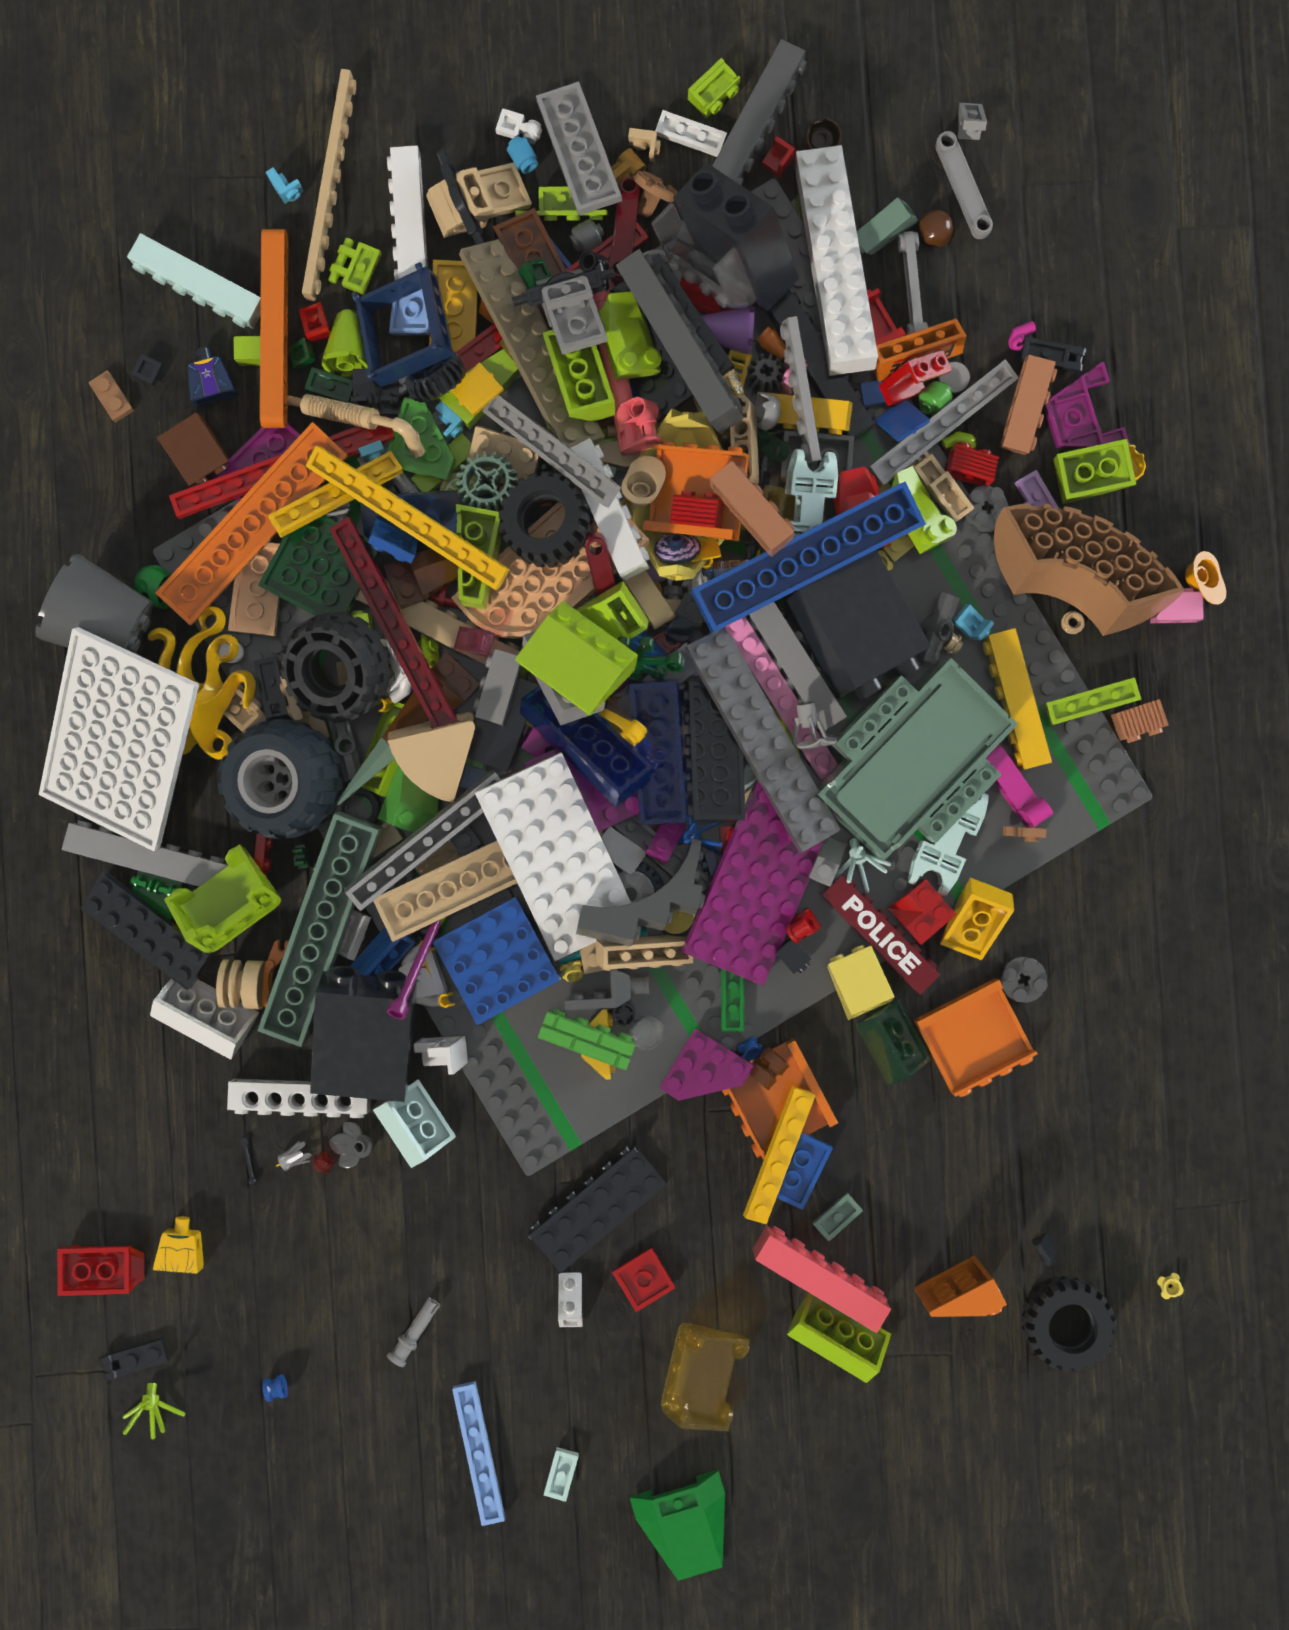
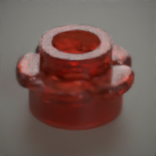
M321 1152L313 1157V1167L317 1172H324L326 1174L331 1172L330 1169L334 1166V1160L328 1153Z

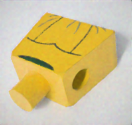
M176 1217L175 1229L169 1228L162 1233L153 1270L197 1274L203 1269L201 1232L199 1230H189V1217Z

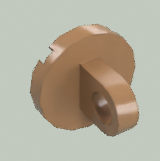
M646 171L637 172L634 180L644 189L639 199V215L645 218L650 217L660 199L672 203L675 201L673 197L677 194V191L671 185H668L666 188L659 177Z

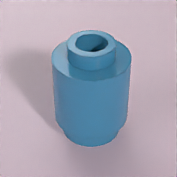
M517 136L510 140L507 152L517 169L522 171L523 174L533 171L538 166L537 156L527 139Z

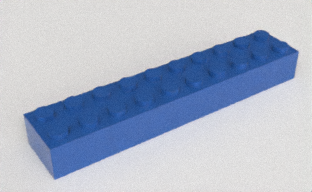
M906 481L794 537L790 543L771 557L767 552H764L693 588L690 592L710 632L713 633L926 525Z

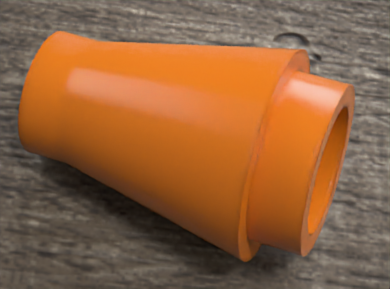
M768 326L756 341L759 343V347L782 360L786 345L776 330H772Z

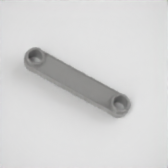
M945 131L937 138L936 151L971 230V234L976 239H984L992 230V219L956 135L951 131ZM942 141L949 142L951 146H944ZM977 224H983L987 230H980Z
M913 231L900 233L897 238L899 253L903 252L910 320V324H907V335L928 328L927 323L923 322L916 260V251L919 249L918 233Z

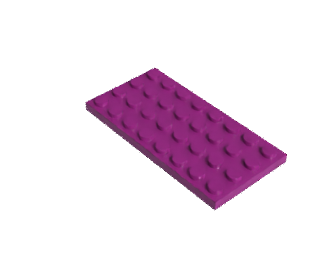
M756 779L745 803L746 819L744 821H737L706 892L703 907L699 909L681 952L764 986L777 956L775 952L780 949L787 933L786 925L792 921L810 880L808 875L822 847V843H826L828 838L799 853L760 782Z

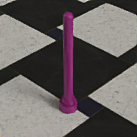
M441 920L430 924L398 998L391 1001L387 1009V1013L396 1019H405L409 1010L407 1000L439 929Z

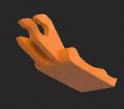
M280 939L275 941L268 960L265 962L262 1005L265 1007L273 988L275 968L282 962L289 940H286L284 950L281 949Z

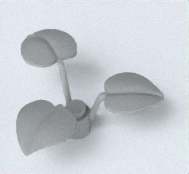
M814 701L796 705L798 717H795L792 739L794 748L796 747L800 724H802V728L810 727L812 740L798 743L797 748L813 749L837 743L836 738L842 732L836 734L826 733L819 719V713L816 711ZM816 723L823 735L820 739L816 738L814 729Z

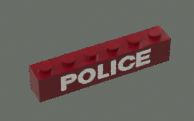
M842 875L838 876L831 886H828L820 895L921 995L940 976L936 971L939 967L930 958L925 960L920 955L922 950L913 941L909 944L903 938L906 935L904 931L897 925L893 927L887 921L889 916L880 908L876 910L871 905L873 900L865 892L860 894L855 889L857 884L853 880L847 883V876L845 878Z

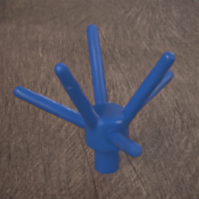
M690 817L689 828L683 831L677 844L679 846L685 843L690 845L692 839L702 841V846L721 855L722 851L714 846L721 847L723 843L701 838V833L724 821H713L698 828L696 826L700 821L691 823Z

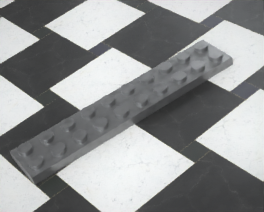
M723 627L687 645L684 648L798 852L802 853L841 830L827 804L817 795L819 790L731 634H728Z

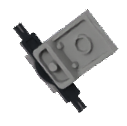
M612 267L600 272L595 268L584 272L581 269L558 273L552 277L535 281L536 286L526 288L525 294L511 297L513 305L516 307L528 303L530 306L542 304L549 326L553 328L562 355L607 342V335L596 308L591 289L602 286V281L616 278L615 271Z

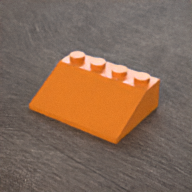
M975 1256L913 1287L931 1317L995 1315L1002 1311V1307L1007 1305L993 1277Z

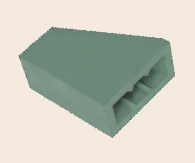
M897 197L857 231L859 249L862 254L866 252L869 255H873L896 239L898 234L906 232L920 222L906 202Z

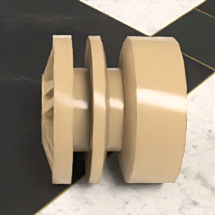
M223 959L216 981L219 1007L228 1008L230 1005L231 1008H238L242 999V1005L245 1009H262L265 961L248 960L243 969L241 960H234L232 962V960Z

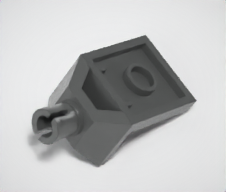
M622 969L610 970L611 995H608L607 991H594L591 996H585L584 992H572L569 995L570 997H566L564 1001L565 1010L617 1008L630 1000L631 995L649 994V977H630V973Z

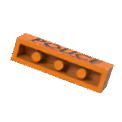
M953 319L876 345L878 359L873 372L880 382L886 380L907 361L943 350L947 359L963 353L966 334L958 320Z

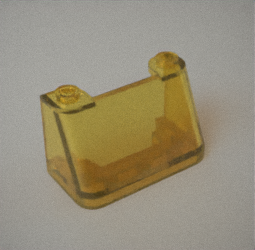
M681 1323L662 1397V1410L664 1414L679 1428L729 1431L730 1423L733 1420V1411L730 1405L725 1402L734 1360L735 1358L743 1359L749 1351L750 1340L743 1335L693 1323Z

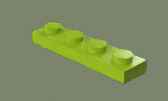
M1134 677L1051 701L1044 705L1051 726L1141 700Z

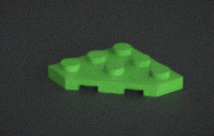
M404 397L398 418L408 422L419 433L425 453L419 458L412 457L403 436L393 431L395 440L390 441L387 452L392 451L405 471L449 482L456 459L428 405L424 402L419 403Z

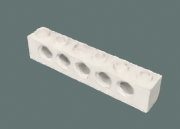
M233 1079L228 1082L227 1110H234L235 1114H248L249 1111H258L257 1114L270 1115L272 1111H278L284 1116L295 1115V1112H304V1116H318V1113H327V1117H340L341 1114H350L351 1118H363L364 1114L370 1112L371 1099L350 1097V1106H345L341 1102V1096L325 1095L328 1098L327 1105H322L318 1102L319 1094H310L311 1081ZM250 1092H255L258 1095L257 1103L249 1099ZM274 1092L280 1094L282 1098L281 1103L278 1104L272 1100ZM296 1093L304 1096V1104H298L295 1101Z

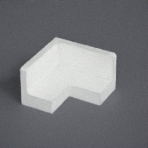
M465 1036L421 1038L414 1043L415 1053L422 1052L424 1066L447 1065L448 1074L451 1075L468 1063Z

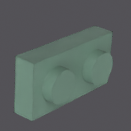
M846 1192L812 1223L830 1241L863 1210Z

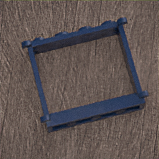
M421 262L415 264L417 271L359 297L358 292L352 293V298L357 305L356 315L360 321L361 328L359 333L364 343L363 354L368 364L366 375L370 381L374 380L381 387L454 355L438 277L427 266L422 267ZM422 289L432 338L431 345L382 367L372 312Z

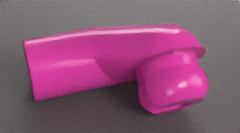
M1033 321L1012 329L1008 340L1010 349H1022L1024 337L1036 332V326Z

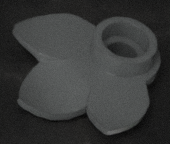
M344 1122L343 1133L334 1135L329 1140L331 1149L335 1153L341 1154L339 1166L343 1168L356 1166L360 1159L370 1155L373 1149L372 1140L368 1136L363 1135L360 1126L354 1122ZM358 1143H361V1144H362V1146H363V1149H362V1150H360V1148H359V1146H358Z

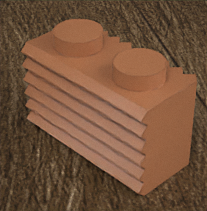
M1160 699L1111 715L1119 741L1127 739L1128 743L1140 740V735L1147 732L1149 736L1163 732L1162 727L1168 726Z

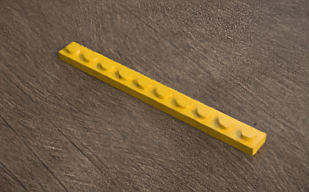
M315 446L306 464L307 468L494 590H499L510 570L509 568L321 446Z

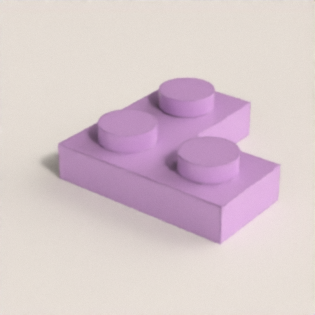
M1037 470L1015 482L1026 502L1024 504H1030L1031 506L1051 504V507L1058 508Z

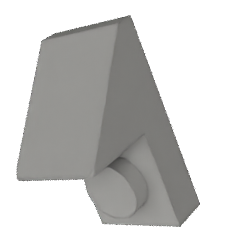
M959 103L958 139L979 140L981 131H986L987 125L982 104Z

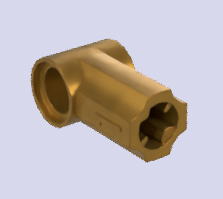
M632 148L624 151L618 157L616 164L611 167L618 188L624 178H635L637 172L645 171L647 166Z

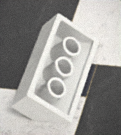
M171 978L153 1000L150 1016L221 1055L232 1059L243 1044L259 1012L254 1009H245L241 1002L238 1008H231L230 1005L228 1008H221L217 1002L215 988L197 979L193 987L186 990Z

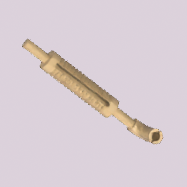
M305 394L303 398L288 395V405L300 407L305 415L371 430L376 429L378 425L389 427L403 436L412 457L419 458L425 453L419 433L401 418L383 417L374 408L311 394Z

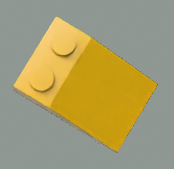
M970 878L960 893L953 909L957 915L948 922L940 940V945L982 960L1014 911L1012 893Z

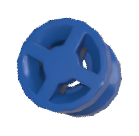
M283 1374L277 1375L274 1379H263V1394L267 1402H271L277 1397L281 1399L287 1397L288 1387Z

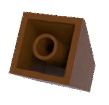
M194 413L157 437L187 484L191 487L209 481L207 477L214 473L220 475L228 469L227 465L231 463L208 423L198 413Z

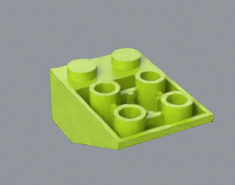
M623 581L576 609L617 640L619 637L631 639L645 631L648 627V617Z

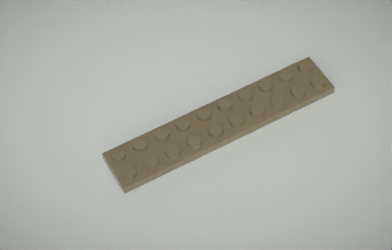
M497 239L461 249L459 256L551 433L570 448L589 438L594 444L601 442L605 436L597 421L592 422L569 417L543 337V332L549 331L536 305L530 306L528 303L514 307L511 297L525 294L527 287L519 275L517 267L508 257L500 240Z

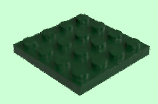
M325 515L283 537L258 584L261 588L314 616L326 612L336 613L341 611L349 613L361 590L329 530L338 522ZM361 535L371 556L376 562L381 551L374 549L371 546V544L368 543L369 538Z

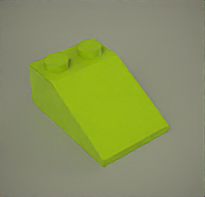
M1127 439L1060 453L1053 459L1062 504L1088 499L1136 485Z

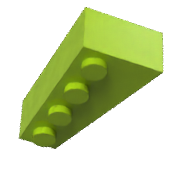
M456 504L458 536L497 561L503 536L499 528V524L503 523L498 518L499 512ZM459 567L458 591L460 602L467 607L487 610L491 587Z

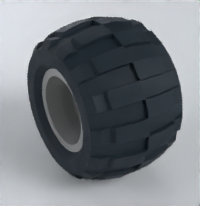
M274 719L254 724L247 728L245 733L235 737L227 748L228 754L221 759L218 769L221 772V781L218 782L219 794L224 795L226 801L224 807L230 816L240 820L239 824L252 833L263 834V837L273 839L294 838L314 831L326 821L327 815L334 812L338 803L336 801L339 798V791L344 787V776L341 775L339 766L342 764L339 754L332 750L330 746L331 741L323 733L314 731L306 723L297 720ZM271 765L274 767V773H271L269 770ZM286 774L288 775V778H289V781H288V782L285 780V775H286ZM270 782H272V783L274 784V789H273V790L271 789V787H270V785H269ZM284 791L288 794L285 798L283 797Z

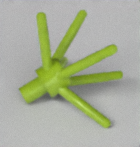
M148 1383L147 1393L143 1395L142 1402L123 1415V1419H126L134 1414L124 1429L123 1434L126 1435L143 1410H149L151 1439H155V1416L161 1433L165 1432L158 1406L180 1416H185V1412L159 1401V1395H156L157 1384Z

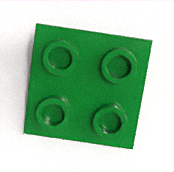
M138 870L137 876H133L130 882L131 885H134L132 891L168 919L172 920L173 915L164 899L175 889L181 888L183 882Z

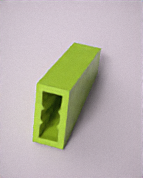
M508 348L502 349L481 362L489 373L494 374L495 380L504 388L500 395L521 374ZM451 391L442 397L436 398L439 403L442 401L462 419L464 425L470 430L485 414L482 412V409L473 417L464 405L461 406L458 403L459 400Z

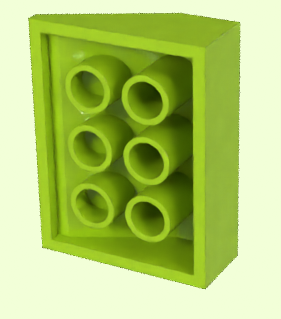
M562 601L547 615L517 655L515 661L591 716L635 671L638 655L569 604Z

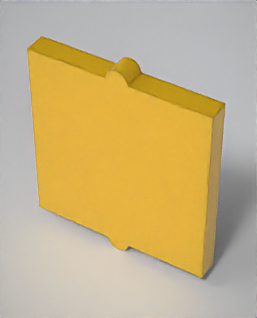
M479 362L465 374L461 383L457 384L456 388L450 391L459 400L458 403L461 406L464 405L474 417L502 393L504 388L495 380L494 374L489 373Z

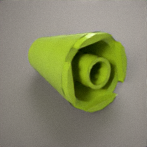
M345 309L337 313L322 358L324 370L334 374V371L341 373V377L353 378V369H366L368 367L367 359L363 354V339L359 333L361 328L360 321L352 310Z

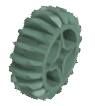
M484 451L483 457H480L475 452V460L472 461L471 458L467 457L468 466L461 464L460 468L463 472L456 474L459 479L455 483L456 487L459 488L457 494L459 497H463L462 503L464 505L469 504L470 507L486 510L495 508L499 512V506H501L503 498L507 499L509 497L507 491L511 487L515 489V485L518 484L517 481L519 479L515 477L518 473L516 469H512L513 464L511 461L506 462L504 455L498 458L497 452L494 451L491 457H489L488 452ZM493 467L494 469L491 471H484L482 468ZM475 473L478 480L473 485L474 488L469 490L470 480ZM505 475V486L503 490L499 492L497 485L501 481V478ZM482 477L485 479V481L487 480L488 482H491L493 489L486 483H483ZM486 494L493 496V498L489 499L478 498V496L482 497Z

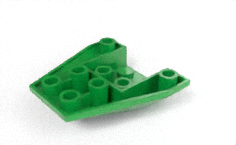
M719 1470L696 1476L697 1483L659 1495L654 1496L651 1489L630 1496L636 1521L678 1581L723 1567L725 1491Z

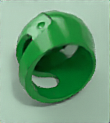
M158 565L143 567L134 578L135 590L151 600L154 607L167 609L170 606L164 601L160 603L155 592L172 574Z

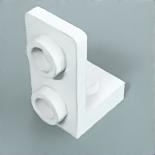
M581 1273L559 1274V1327H583Z

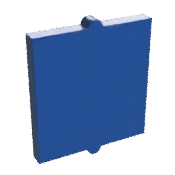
M907 400L894 408H889L888 412L875 419L876 423L898 442L912 433L915 434L918 429L930 422L927 416Z

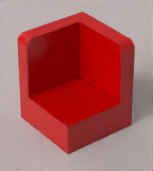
M776 136L773 140L772 148L762 161L761 166L781 178L793 160L795 148Z

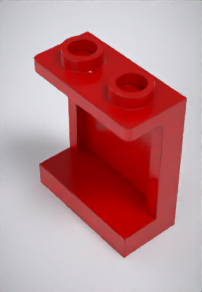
M878 288L873 291L867 290L876 345L906 336L902 327L898 329L895 327L879 299L881 292Z
M943 350L907 361L878 387L887 406H891L919 396L925 389L924 381L948 374L952 369Z

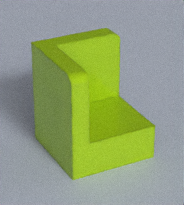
M260 336L234 337V360L239 366H260Z

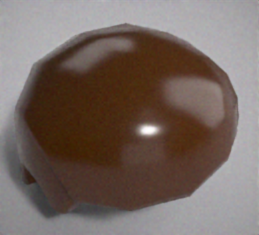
M932 210L921 217L918 224L920 238L928 246L936 245L939 248L945 246L951 241L954 234L952 219L947 213L940 210Z

